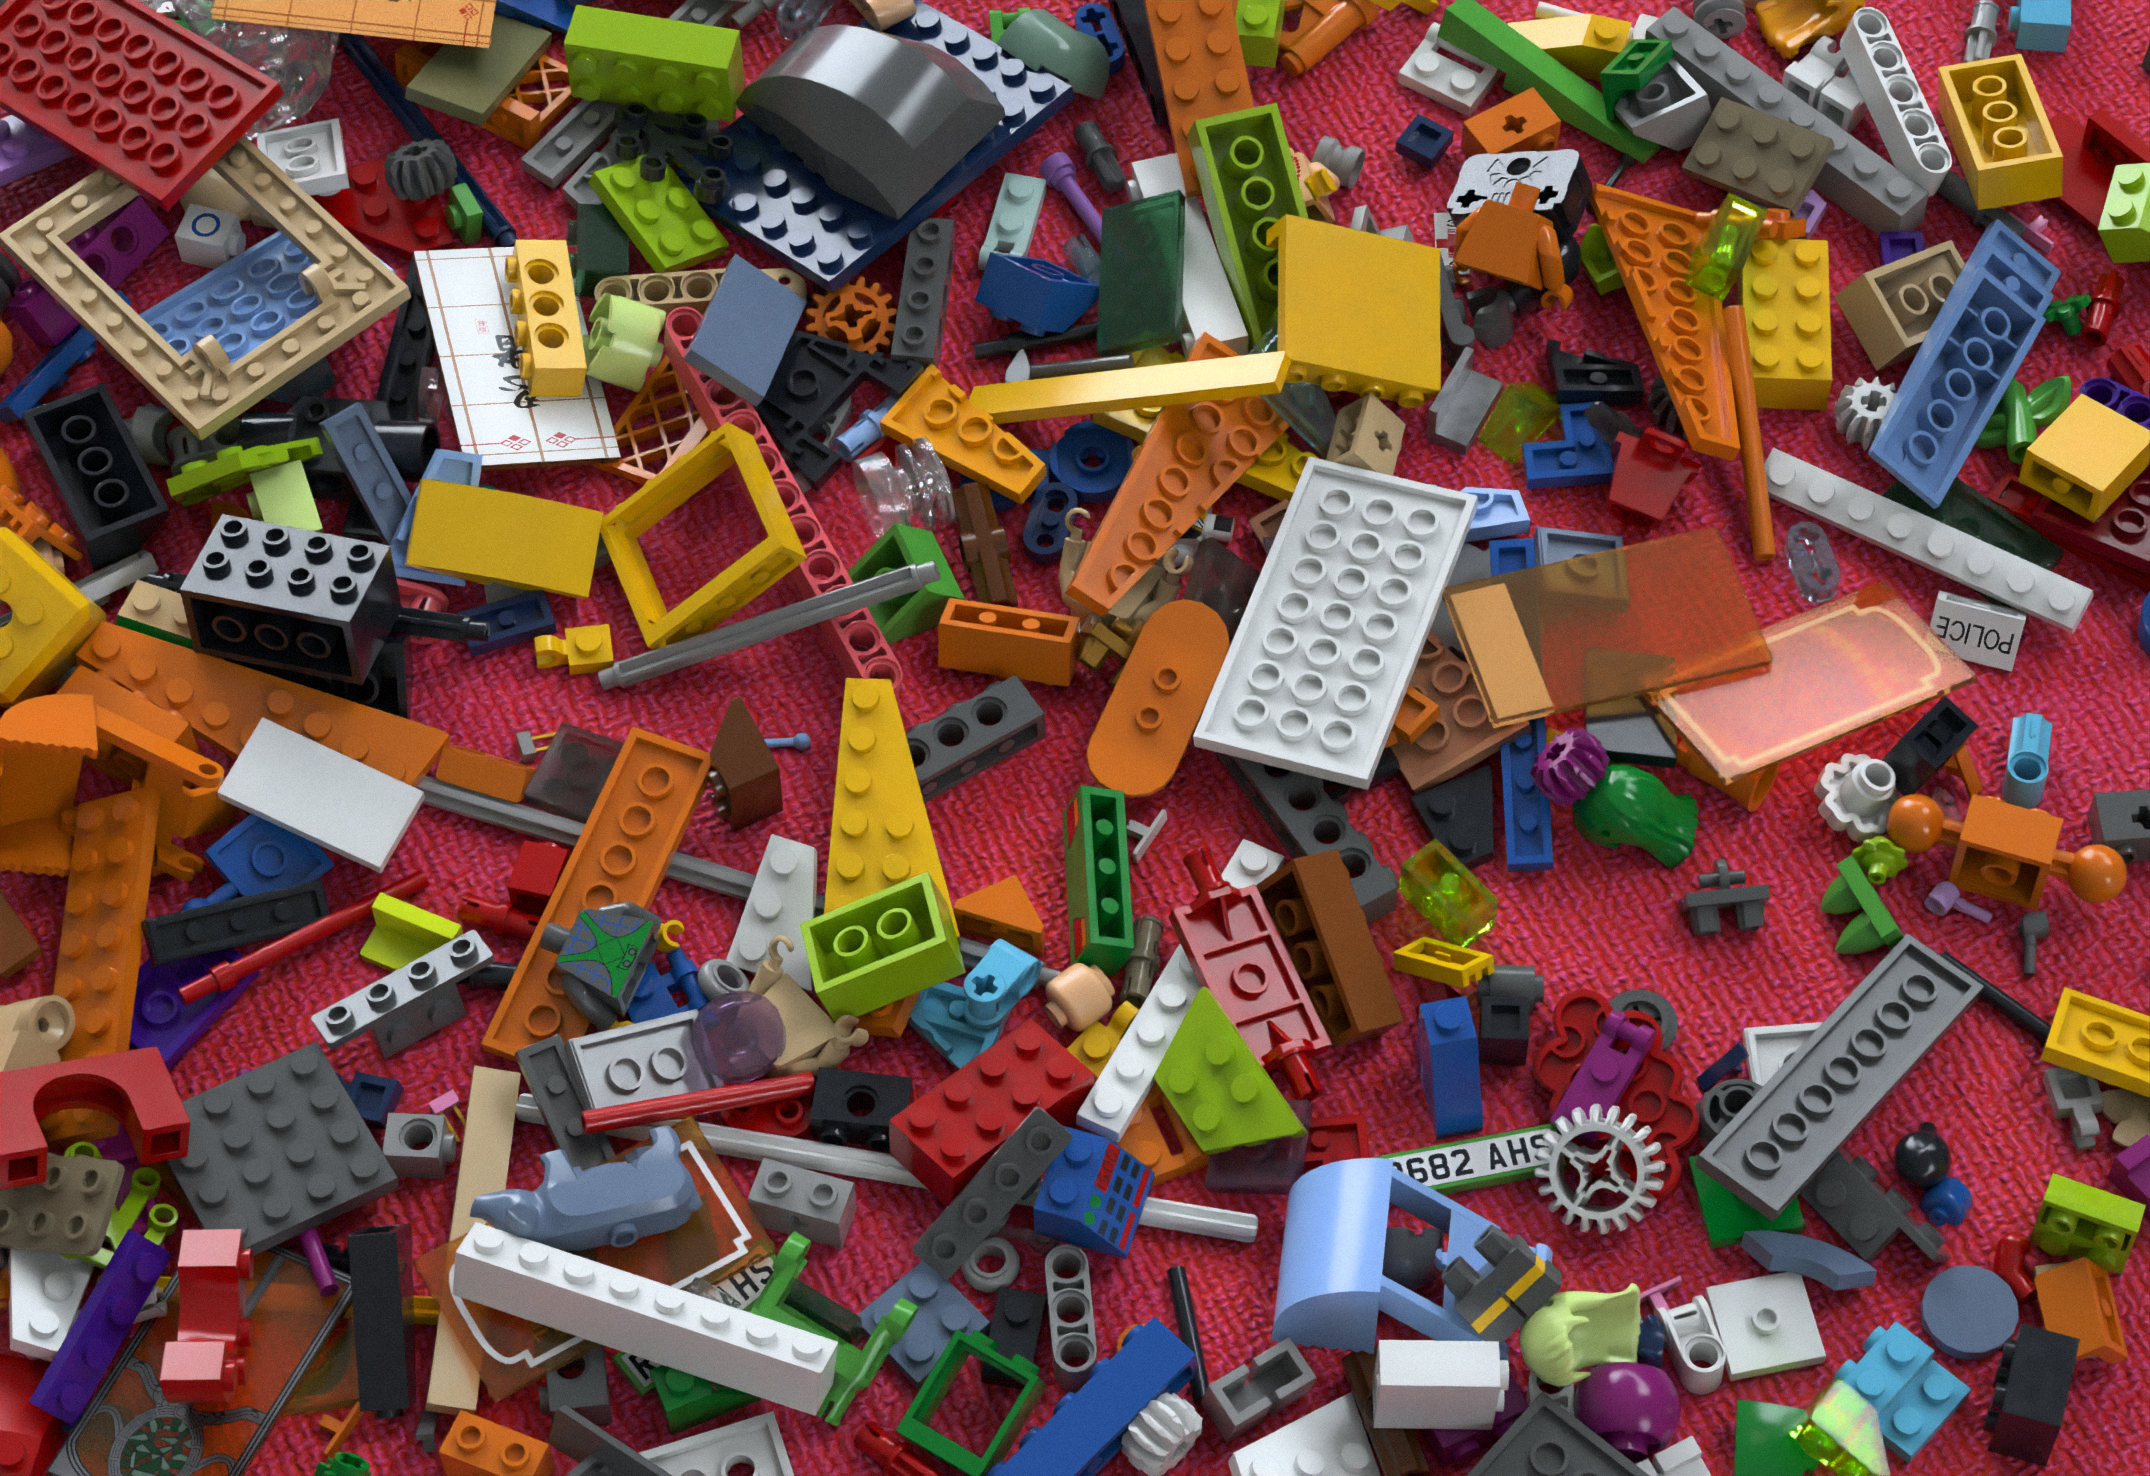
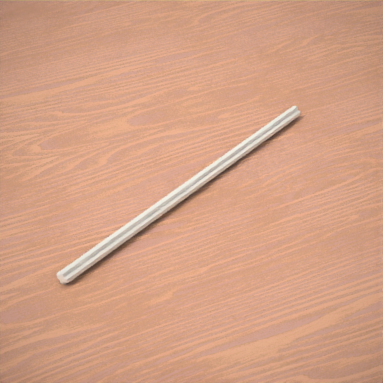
M528 1093L521 1094L516 1104L517 1119L546 1125L533 1095ZM673 1119L604 1131L609 1136L650 1142L649 1131L651 1129L670 1126L676 1131L680 1144L691 1140L698 1151L762 1161L764 1157L800 1168L928 1189L888 1153L684 1119ZM1041 1179L1036 1190L1026 1200L1022 1201L1019 1199L1016 1204L1034 1207L1044 1179ZM1147 1197L1139 1224L1251 1243L1254 1242L1257 1235L1258 1217L1254 1214Z

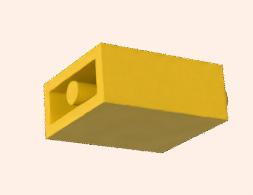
M2081 393L2026 449L2018 481L2086 519L2095 522L2149 465L2150 430Z

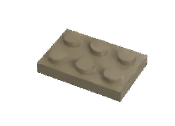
M1721 97L1681 168L1687 176L1770 208L1790 210V216L1795 217L1835 145L1830 137Z

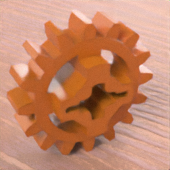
M860 276L856 285H850L848 281L833 294L828 290V295L825 297L814 294L813 300L818 309L811 308L806 311L808 320L813 322L806 326L807 333L849 344V349L873 354L875 351L878 352L880 349L891 352L892 345L888 337L893 338L895 324L893 323L896 322L897 309L891 308L894 304L891 294L881 296V285L878 282L868 289L866 288L864 277ZM857 299L866 301V302L870 303L871 305H864L863 303H861V302L858 301ZM838 304L833 312H830V310ZM857 319V326L849 328L848 320ZM872 334H876L869 342H867Z

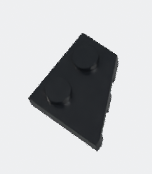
M1547 340L1545 355L1557 404L1603 401L1604 404L1614 406L1642 405L1645 390L1638 364L1621 359H1611L1601 353L1587 349L1583 357L1560 351V341Z

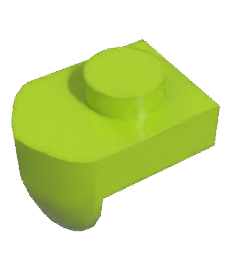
M1591 224L1582 239L1581 261L1585 273L1601 296L1609 291L1622 288L1624 283L1600 225Z

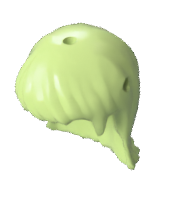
M1631 1283L1626 1290L1618 1293L1588 1291L1555 1293L1530 1317L1526 1315V1321L1520 1326V1348L1528 1369L1546 1383L1554 1386H1567L1591 1375V1372H1578L1584 1368L1614 1362L1637 1363L1639 1335L1641 1333L1639 1287Z

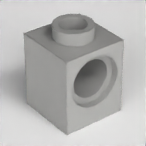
M388 1112L382 1152L396 1176L445 1179L447 1162H454L457 1144L456 1134L449 1133L445 1115ZM420 1142L431 1143L422 1150L412 1149L414 1145Z

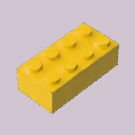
M2022 54L1938 67V108L1977 210L2061 197L2063 155Z
M1742 237L1737 264L1738 305L1745 308L1757 408L1827 410L1832 384L1828 240H1780L1772 238L1753 240Z

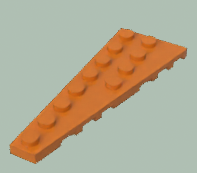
M1596 183L1589 197L1591 205L1691 448L1708 456H1716L1733 461L1740 451V441L1713 234H1710L1707 229L1696 227L1695 217L1698 213L1696 211Z

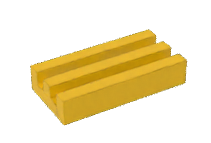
M1422 937L1393 952L1395 970L1460 988L1469 986V980L1474 982L1481 980L1482 974L1489 976L1495 972L1493 955L1428 937Z

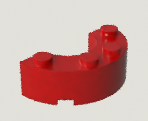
M242 1229L183 1230L177 1266L180 1289L178 1336L176 1342H165L160 1374L161 1389L168 1403H231L236 1396L238 1386L247 1385L249 1363L247 1355H244V1347L253 1346L254 1323L252 1318H246V1278L253 1277V1250L244 1249Z

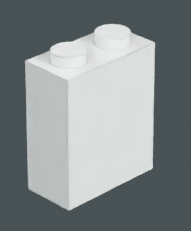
M1379 1340L1372 1380L1373 1428L1492 1430L1495 1412H1503L1504 1390H1508L1509 1363L1508 1360H1500L1499 1341Z

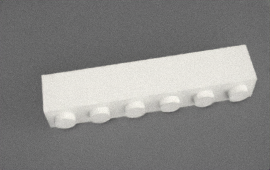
M1176 153L1131 162L1132 180L1126 181L1128 199L1131 206L1138 205L1140 211H1137L1138 226L1142 236L1149 235L1148 252L1153 267L1159 265L1162 271L1159 272L1162 294L1164 297L1171 296L1173 303H1170V313L1174 327H1182L1184 334H1181V343L1185 358H1188L1196 340L1204 331L1241 356L1249 355L1248 333L1197 196L1185 198Z

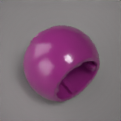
M1630 1362L1605 1363L1597 1365L1588 1371L1591 1372V1375L1580 1381L1575 1392L1573 1403L1575 1418L1632 1462L1643 1461L1647 1458V1454L1661 1451L1669 1444L1678 1428L1681 1408L1679 1395L1667 1373L1650 1365Z

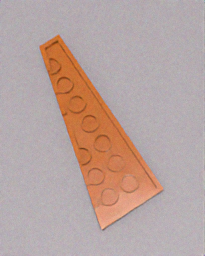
M1204 331L1196 340L1185 362L1241 355ZM1283 384L1281 393L1162 406L1065 594L1103 617L1304 412L1311 401L1286 384Z
M105 621L100 623L75 654L77 662L94 672L101 670L108 673L117 681L119 686L131 692L134 690L143 692L152 699L156 706L167 712L170 710L180 712L190 721L194 735L235 760L239 757L263 717L416 788L441 756L443 747H446L451 742L450 735L440 729L214 656L197 653L192 649Z

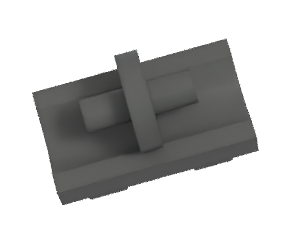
M1725 859L1714 860L1713 873L1698 875L1699 888L1715 887V890L1685 893L1684 899L1679 901L1681 914H1688L1694 937L1719 934L1721 928L1718 911L1734 909L1737 932L1760 930L1764 926V904L1770 899L1768 884L1730 888V885L1746 883L1744 870L1728 871Z

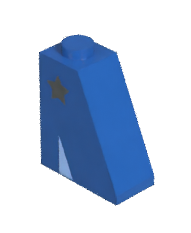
M1463 996L1420 1004L1415 1060L1436 1140L1483 1131L1478 1039L1467 997Z

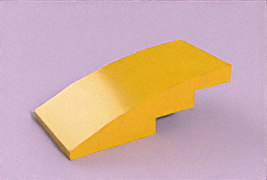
M421 479L405 566L484 585L497 583L526 591L543 590L584 600L589 597L603 512L511 492Z

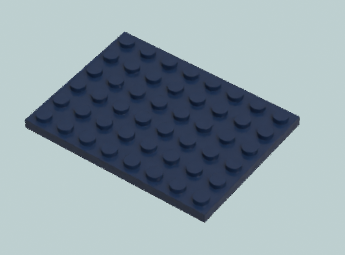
M913 0L916 6V14L881 32L931 44L958 59L986 84L1004 107L1006 116L899 220L835 192L826 184L825 178L818 172L815 174L804 166L802 158L794 152L789 153L781 146L776 136L772 133L768 135L744 114L719 133L730 137L733 141L732 153L729 159L719 161L709 156L694 153L691 155L703 166L718 167L725 172L729 181L726 200L719 204H706L696 198L695 200L710 218L833 294L1074 99L1072 86L1041 68L1038 72L1025 65L1022 60L1015 58L997 45V43L921 0ZM866 19L856 26L875 30ZM679 166L675 167L673 171L694 197L695 179Z

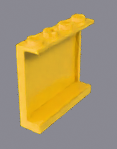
M1285 214L1266 231V247L1278 249L1277 352L1286 351L1291 360L1284 382H1306L1320 385L1325 391L1337 392L1343 390L1357 393L1360 397L1371 392L1378 399L1395 401L1405 408L1420 407L1441 391L1439 248Z

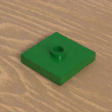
M1698 1155L1688 1157L1687 1167L1710 1249L1741 1244L1744 1231L1803 1233L1805 1224L1797 1196L1772 1222L1697 1168L1695 1163Z

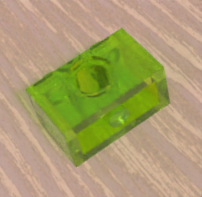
M1436 838L1401 864L1399 892L1452 944L1468 948L1495 927L1498 898Z

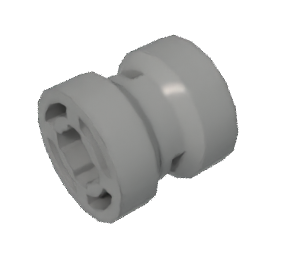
M1325 135L1317 145L1312 162H1319L1338 177L1340 186L1351 189L1356 184L1362 171L1366 151L1354 145L1345 149L1344 146L1339 144L1338 139Z

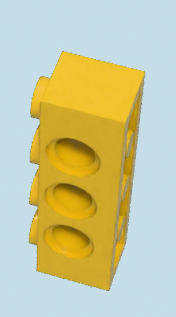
M515 239L513 255L505 259L504 273L506 283H513V289L510 290L509 296L510 313L518 315V321L515 322L514 340L516 347H522L523 349L519 359L520 378L527 379L530 397H581L587 365L566 240Z

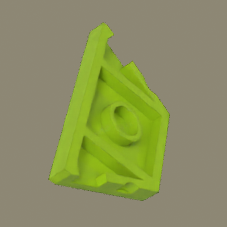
M318 437L270 446L260 445L244 451L242 446H234L217 452V460L207 463L206 460H199L183 465L181 467L182 474L167 479L166 482L171 497L176 499L178 503H182L183 507H190L251 483L249 474L300 459L301 462L322 455L323 451Z
M1205 986L1202 987L1195 996L1153 1076L1202 1151L1210 1155L1231 1151L1236 1146L1245 1145L1251 1147L1266 1144L1267 1140L1288 1136L1297 1138L1305 1135L1307 1130L1211 990Z

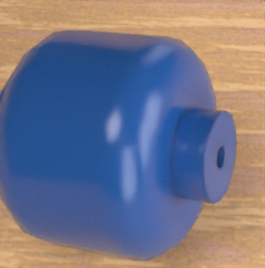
M1945 1177L1939 1184L1926 1188L1920 1201V1208L1923 1212L1929 1214V1220L1935 1225L1943 1226L1948 1223L1957 1226L1963 1223L1972 1206V1195L1968 1187L1961 1181L1953 1177Z

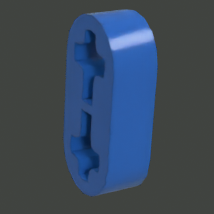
M1096 3L1080 7L1075 15V30L1096 37L1105 46L1107 54L1112 56L1108 57L1110 61L1109 75L1118 73L1125 63V48L1111 12L1107 7ZM1094 21L1097 26H1100V31L1095 32L1092 24L1088 22Z

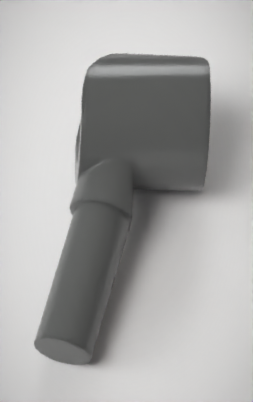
M2045 911L2026 913L2018 926V934L2023 941L2024 947L2023 975L2027 977L2035 976L2036 939L2049 936V923Z

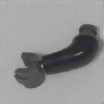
M1573 236L1558 240L1565 277L1564 284L1568 286L1578 275L1581 264V249L1576 238ZM1508 281L1502 288L1487 287L1466 293L1470 313L1475 323L1473 326L1475 339L1481 340L1489 349L1507 343L1514 333L1512 315L1518 318L1542 306L1541 298L1549 289L1543 285L1541 291Z

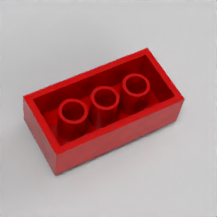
M1030 1018L889 1120L890 1155L948 1206L1035 1107L1039 1106L1062 1126L1068 1127L1074 1123L1079 1109L1094 1086V1073Z

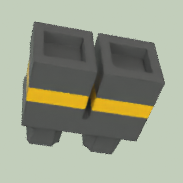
M1490 1225L1474 1242V1248L1488 1262L1477 1272L1459 1256L1442 1271L1441 1279L1455 1296L1454 1308L1485 1341H1499L1500 1345L1526 1321V1315L1530 1317L1561 1288L1562 1272L1550 1261L1546 1260L1544 1262L1529 1248L1526 1241L1519 1234L1511 1239L1496 1226Z

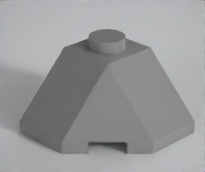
M1674 57L1641 90L1630 89L1627 96L1620 98L1614 108L1616 116L1633 135L1677 151L1694 146L1712 114L1708 94Z

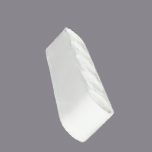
M1872 7L1860 8L1854 13L1841 38V51L1895 168L1929 192L1928 197L1933 196L1951 168L1952 157L1887 17L1878 9Z

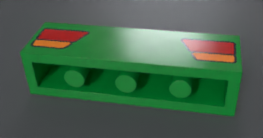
M1080 785L1062 813L1071 965L1083 963L1089 967L1095 964L1105 975L1115 976L1134 950L1124 791Z

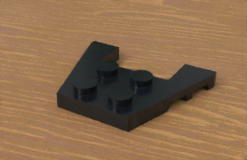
M797 330L791 336L765 397L754 408L765 427L812 489L818 492L842 466L841 455L812 436L863 381L872 383L899 400L924 372L923 365L915 361L908 360L907 364L887 359L884 353L875 351L873 354L849 349V344Z

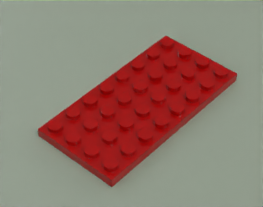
M7 0L0 7V108L167 211L284 95L281 86L275 80L139 0Z

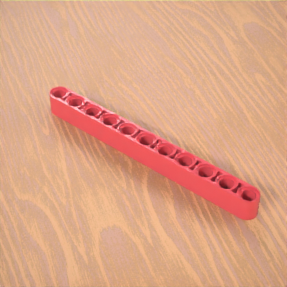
M679 307L672 310L666 317L664 349L711 433L726 422H729L754 436L782 502L789 507L786 511L798 538L809 542L802 545L807 559L789 572L803 599L806 600L854 584L754 406L683 359L703 316L697 310L690 307ZM679 333H687V334H690L691 336L684 337V336H680V335H678V334H679ZM717 401H726V402H728V403H730V404H728V405H719V404H717V403H715V402H717ZM735 462L730 466V469L764 527L739 467ZM822 574L829 577V579L818 580L813 575ZM867 607L850 612L848 615L838 616L817 623L848 678L891 679L896 701H899L903 676L901 666ZM862 645L869 648V650L861 652L852 647Z

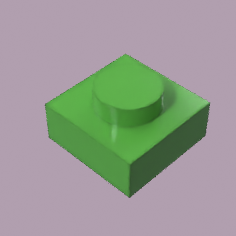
M466 183L451 186L449 205L445 206V217L450 229L457 230L465 245L480 241L483 219L482 209Z

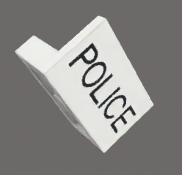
M1939 590L1925 646L1931 652L2012 672L2027 613Z

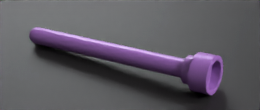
M1065 152L1054 153L1047 157L1039 167L1041 177L1046 180V184L1049 187L1064 193L1143 307L1148 311L1156 310L1160 304L1159 298L1075 181L1077 178L1075 174L1076 167Z

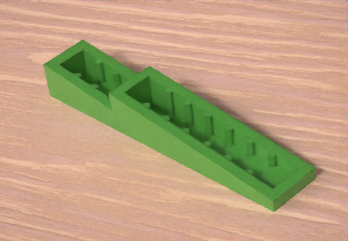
M1457 0L1445 9L1437 36L1505 72L1506 77L1502 88L1518 95L1533 87L1558 118L1641 163H1645L1663 148V145L1633 135L1618 117L1615 120H1607L1604 97L1600 91L1475 0Z

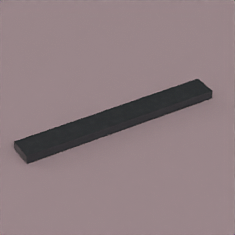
M412 255L405 282L409 287L411 298L399 306L376 401L386 402L393 420L418 422L436 350V342L415 255ZM350 500L342 537L384 545L362 503L359 500Z

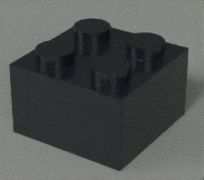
M2021 1324L2016 1341L2006 1339L1993 1382V1388L1995 1389L1992 1401L1989 1403L1983 1431L1992 1433L1988 1451L2043 1466L2047 1465L2061 1428L2080 1339Z

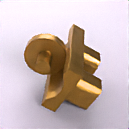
M1117 617L1112 623L1111 628L1119 633L1121 638L1100 622H1096L1094 625L1087 623L1080 632L1085 639L1081 643L1075 659L1093 672H1098L1108 656H1110L1120 664L1108 681L1110 686L1115 688L1146 621L1139 617L1129 625L1120 617Z

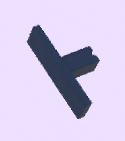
M1742 1042L1736 1044L1696 1078L1704 1092L1710 1090L1725 1076L1736 1077L1744 1071L1740 1064L1750 1055Z

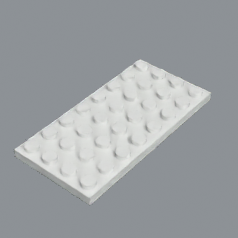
M1308 457L1193 735L1194 746L1368 790L1477 511L1478 496Z

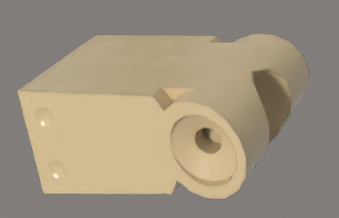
M49 995L18 1001L9 1005H0V1072L59 1063L61 1061L57 1050L67 1044L75 1028V1014L72 1005L65 998L58 995Z

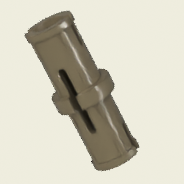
M1143 915V919L1140 916L1135 919L1133 929L1134 950L1123 964L1126 969L1119 1001L1123 1004L1128 1000L1138 1009H1140V1006L1144 1004L1150 994L1153 976L1159 971L1160 967L1158 948L1164 924L1154 916Z

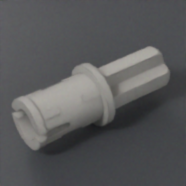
M1980 0L1973 7L1971 26L1965 30L1964 35L1967 45L1963 63L1989 59L1991 48L1997 42L1998 36L1995 27L2000 12L1999 6L1993 1Z

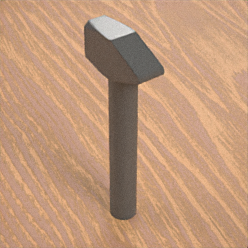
M1021 349L1017 352L1006 370L1005 383L1134 368V359L1129 354L1031 365L1024 349Z

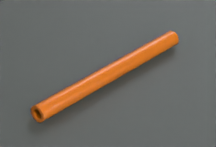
M1734 305L1723 309L1753 555L1754 560L1765 561L1775 558L1776 551L1744 306Z

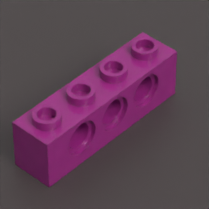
M139 195L73 238L68 247L81 260L84 261L86 258L89 267L114 290L170 233L141 195ZM113 231H115L117 235V243L115 247H113L111 243V235ZM34 278L27 279L21 283L14 291L15 297L5 306L36 345L57 346L79 324L59 302H55L54 297Z

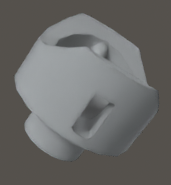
M139 406L135 412L134 420H123L146 464L171 466L174 462L167 451L166 433L168 425L175 415L167 407Z

